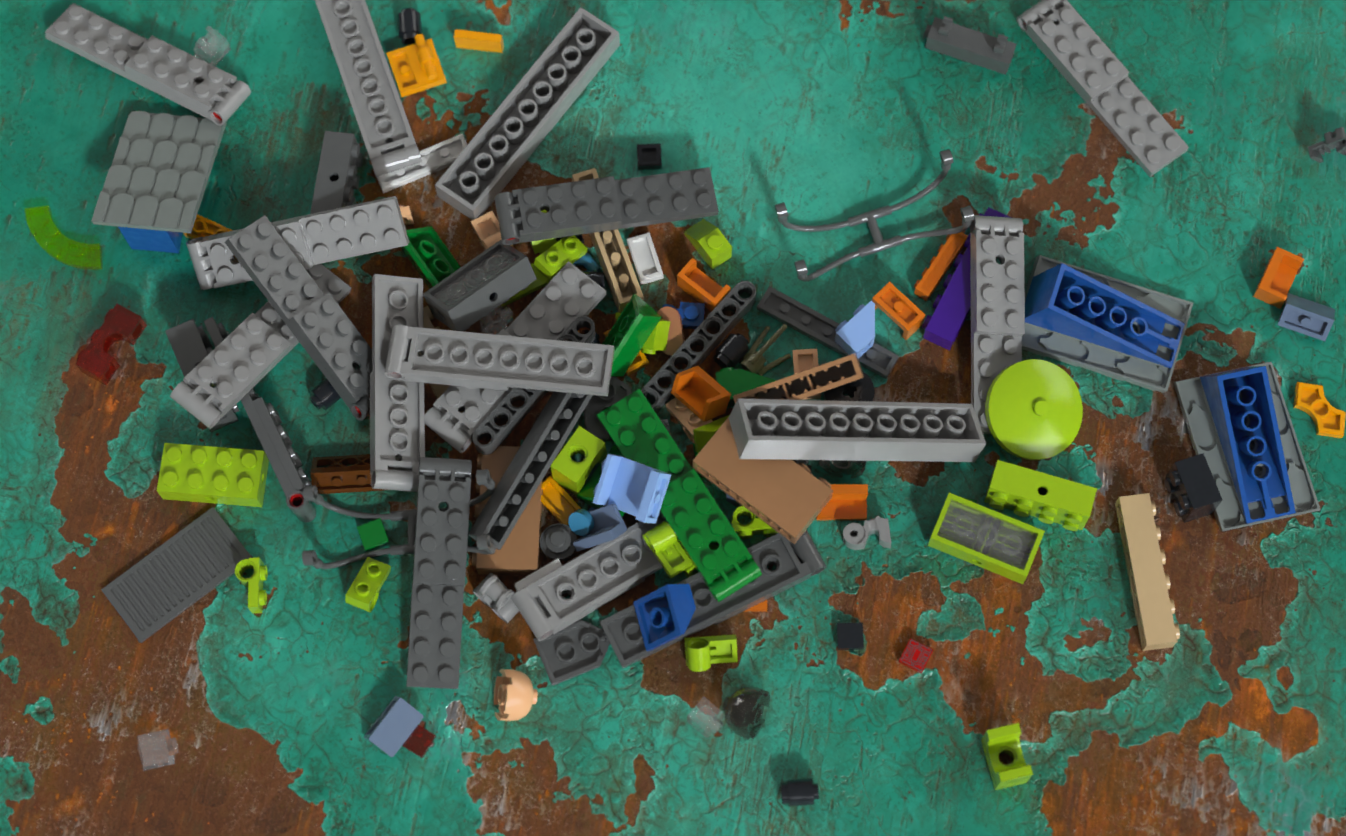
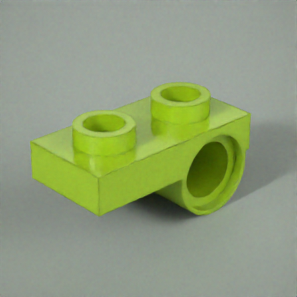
M575 235L566 236L536 257L534 264L551 281L568 261L573 264L587 253L588 248Z
M744 506L735 509L732 527L740 539H749L753 535L763 534L764 537H772L778 534L776 530L760 518H756V515ZM745 515L751 519V522L743 525L737 519Z
M666 521L642 535L643 540L670 578L692 566L691 559L677 541L676 534Z
M259 557L243 559L237 563L235 575L245 587H248V609L252 613H263V605L267 604V592L263 590V581L268 578L267 565H264ZM247 569H254V574L250 578H243V573Z
M367 557L345 595L346 603L371 612L376 605L379 591L391 572V566Z
M736 634L684 638L686 666L691 671H706L711 667V664L738 662Z

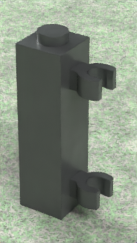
M944 16L943 20L935 17L933 24L927 25L923 38L927 39L926 49L1005 75L1008 72L1016 48L1015 43L1007 41V36L999 34L997 38L955 24L952 18Z

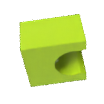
M579 426L550 466L553 479L577 496L584 487V483L597 463H602L607 456L606 443ZM576 454L585 456L581 462H574L572 457Z
M1019 723L987 730L981 739L995 790L1025 784L1033 775L1031 765L1026 764L1022 754ZM999 754H1008L1011 757L1012 763L1010 765L1002 764L999 761Z

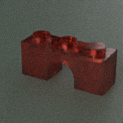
M119 304L110 309L100 329L95 330L92 334L91 342L87 348L83 349L77 357L76 365L80 371L106 386L120 366L116 359L108 354L110 346L117 341H126L134 345L147 326L143 318Z

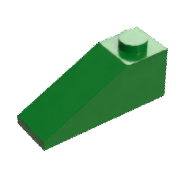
M732 367L723 368L720 372H715V380L731 393L727 407L735 406L734 395L777 381L742 369L734 370Z

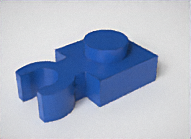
M680 302V309L675 308L681 315L682 326L685 329H697L704 321L705 303ZM664 304V305H663V307L669 306V307L675 308V307H674L673 305H671V304Z

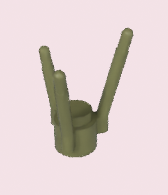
M786 324L777 330L759 351H756L770 330L769 326L765 327L750 350L742 358L743 361L740 362L745 371L763 376L768 370L791 358L790 354H786L764 366L766 360L762 356L786 330Z

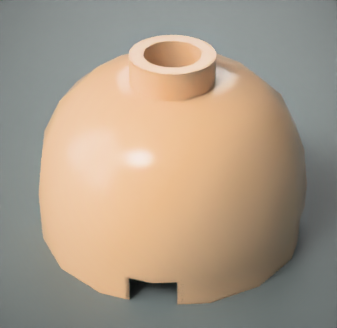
M500 669L499 672L502 676L496 677L493 702L494 705L499 704V712H495V717L498 721L520 720L530 712L532 704H536L538 697L537 689H533L531 680L523 672Z

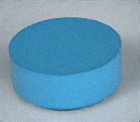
M578 509L570 514L568 524L575 534L584 536L593 530L594 519L588 511Z

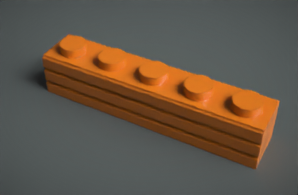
M960 232L947 235L946 243L941 244L938 249V255L933 256L930 261V267L925 268L922 273V279L917 280L915 283V295L928 301L964 247L968 237L966 234Z

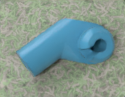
M588 253L573 263L574 266L576 264L583 265L587 271L597 270L599 272L601 270V267Z

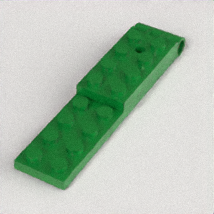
M640 388L597 414L600 423L623 457L671 474L659 513L664 521L673 529L677 541L691 559L692 564L717 602L722 601L762 575L758 565L752 559L751 554L695 469H692ZM711 544H717L719 548L717 550H711L709 546Z

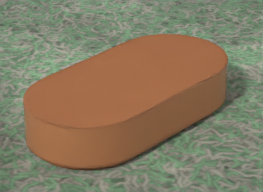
M666 306L657 313L662 316V320L670 321L666 351L662 350V352L672 356L685 342L679 311L673 307Z

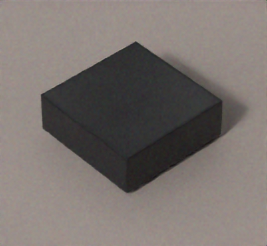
M661 143L637 144L638 170L662 169Z
M837 623L838 650L864 649L863 623Z

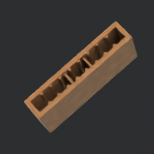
M854 353L734 395L733 399L735 403L737 399L801 400L864 377L857 354Z
M729 417L693 460V469L794 545L833 495L832 486L821 477L817 479L810 474L811 470L801 462L797 464L793 460L739 459Z
M499 446L489 455L478 454L477 468L489 470L490 477L495 481V488L520 447ZM543 479L501 550H496L493 555L472 553V566L476 567L478 574L488 575L491 572L494 575H530L540 568L541 496L543 495V489L541 488ZM476 480V493L482 495L488 488L484 485H478ZM490 497L475 505V517L480 515Z

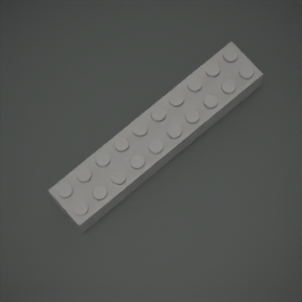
M580 7L435 184L438 197L471 220L482 216L495 200L494 197L501 193L620 46L619 32Z
M737 399L729 416L739 459L975 462L986 445L973 404Z

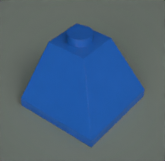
M667 584L633 602L646 651H651L685 633L696 609L690 584Z

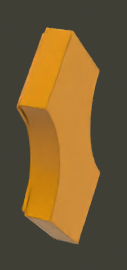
M1297 382L1295 384L1293 408L1304 411L1312 418L1316 426L1317 435L1342 439L1344 436L1346 412L1336 409L1327 401L1323 385Z

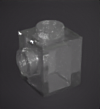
M705 697L687 715V722L706 738L711 733L715 735L724 725L722 721L724 713Z
M169 729L137 736L138 752L143 771L175 764L174 754L178 753L176 738H171Z

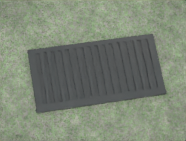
M212 507L101 590L137 637L138 642L142 643L235 573V567L238 562L243 559L253 558V556L247 552L214 507Z

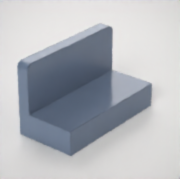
M1288 293L1277 325L1326 341L1335 319V309Z
M611 503L588 511L594 519V528L588 534L574 541L573 544L578 552L612 541L628 529L616 504Z
M395 696L364 735V738L390 757H393L423 719V715L404 699Z

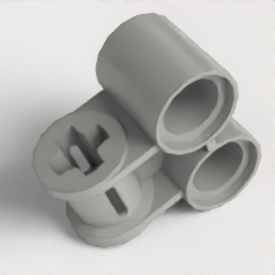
M491 572L473 590V593L507 624L519 612L511 599L515 593L508 589Z

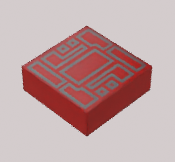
M910 638L899 659V663L922 674L933 649Z

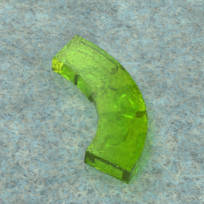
M49 205L24 208L31 234L47 254L57 261L74 268L87 270L103 269L102 247L100 244L80 243L64 236L53 221Z

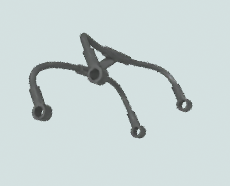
M950 149L939 152L942 172L925 189L898 204L874 209L850 217L846 221L817 226L796 225L787 221L788 212L785 203L776 204L775 209L778 221L788 229L818 232L847 226L852 227L867 222L874 241L873 244L858 248L857 251L847 254L807 275L808 270L804 259L796 261L794 264L798 279L803 282L811 281L853 258L874 254L902 245L903 242L909 240L955 234L967 230L972 225V220H975L971 206L960 209L962 225L959 227L924 231L904 236L898 235L885 240L882 238L876 221L880 217L892 214L893 211L914 203L936 188L951 169V164L954 163Z
M488 469L477 470V484L484 485L488 490L470 500L469 507L484 501L494 492L495 481L490 477ZM315 485L303 488L304 500L313 501L317 505L343 515L371 520L379 518L391 521L408 520V544L393 545L390 548L378 549L330 563H323L317 557L315 550H307L302 553L304 566H313L316 569H333L367 559V557L372 558L391 554L392 556L414 554L416 509L391 511L387 514L358 512L325 501L318 493ZM448 507L440 508L439 510L445 512ZM489 534L478 535L477 546L467 545V552L493 555L496 552V547L491 542Z

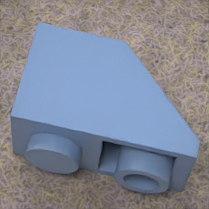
M872 300L866 306L864 304L860 305L854 311V317L848 322L844 320L835 330V342L848 355L856 353L858 359L874 344L875 303Z

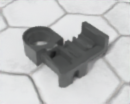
M1344 127L1337 128L1334 132L1325 133V141L1323 140L1308 147L1310 158L1319 163L1323 162L1322 155L1325 156V152L1331 153V150L1335 148L1338 153L1346 155V133Z

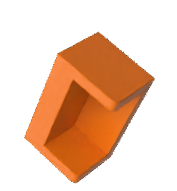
M1277 247L1268 262L1253 297L1281 309L1304 258Z
M694 258L677 274V286L699 303H705V307L711 312L731 291L729 285L726 284L722 287L697 268V261Z
M890 281L872 298V301L875 303V310L880 308L904 331L903 338L905 340L923 325L925 314Z
M699 366L677 373L671 394L703 422L725 414L731 397V393Z

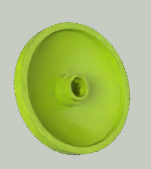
M1030 359L1014 363L996 376L986 396L985 416L993 438L1005 451L1021 459L1041 460L1056 456L1074 441L1082 423L1083 406L1079 390L1068 373L1051 362Z

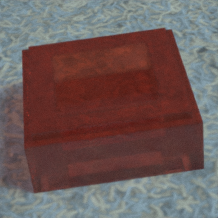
M417 725L402 747L423 759L436 739V735Z

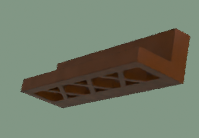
M370 454L313 457L310 472L312 486L315 485L319 494L384 491L383 489H372Z

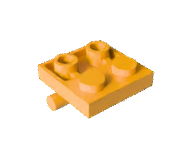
M417 34L414 37L415 44L386 53L401 98L447 83L432 39L425 40L423 34Z

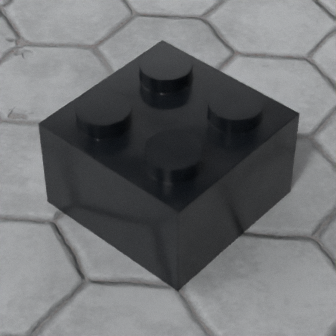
M1204 453L1175 462L1166 475L1164 481L1168 493H1172L1175 500V512L1179 517H1182L1184 523L1213 514L1222 502V497Z

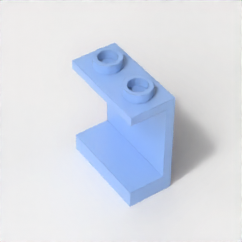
M608 454L602 464V474L599 483L594 489L592 503L598 505L615 503L618 510L636 516V520L656 524L671 474L620 455Z

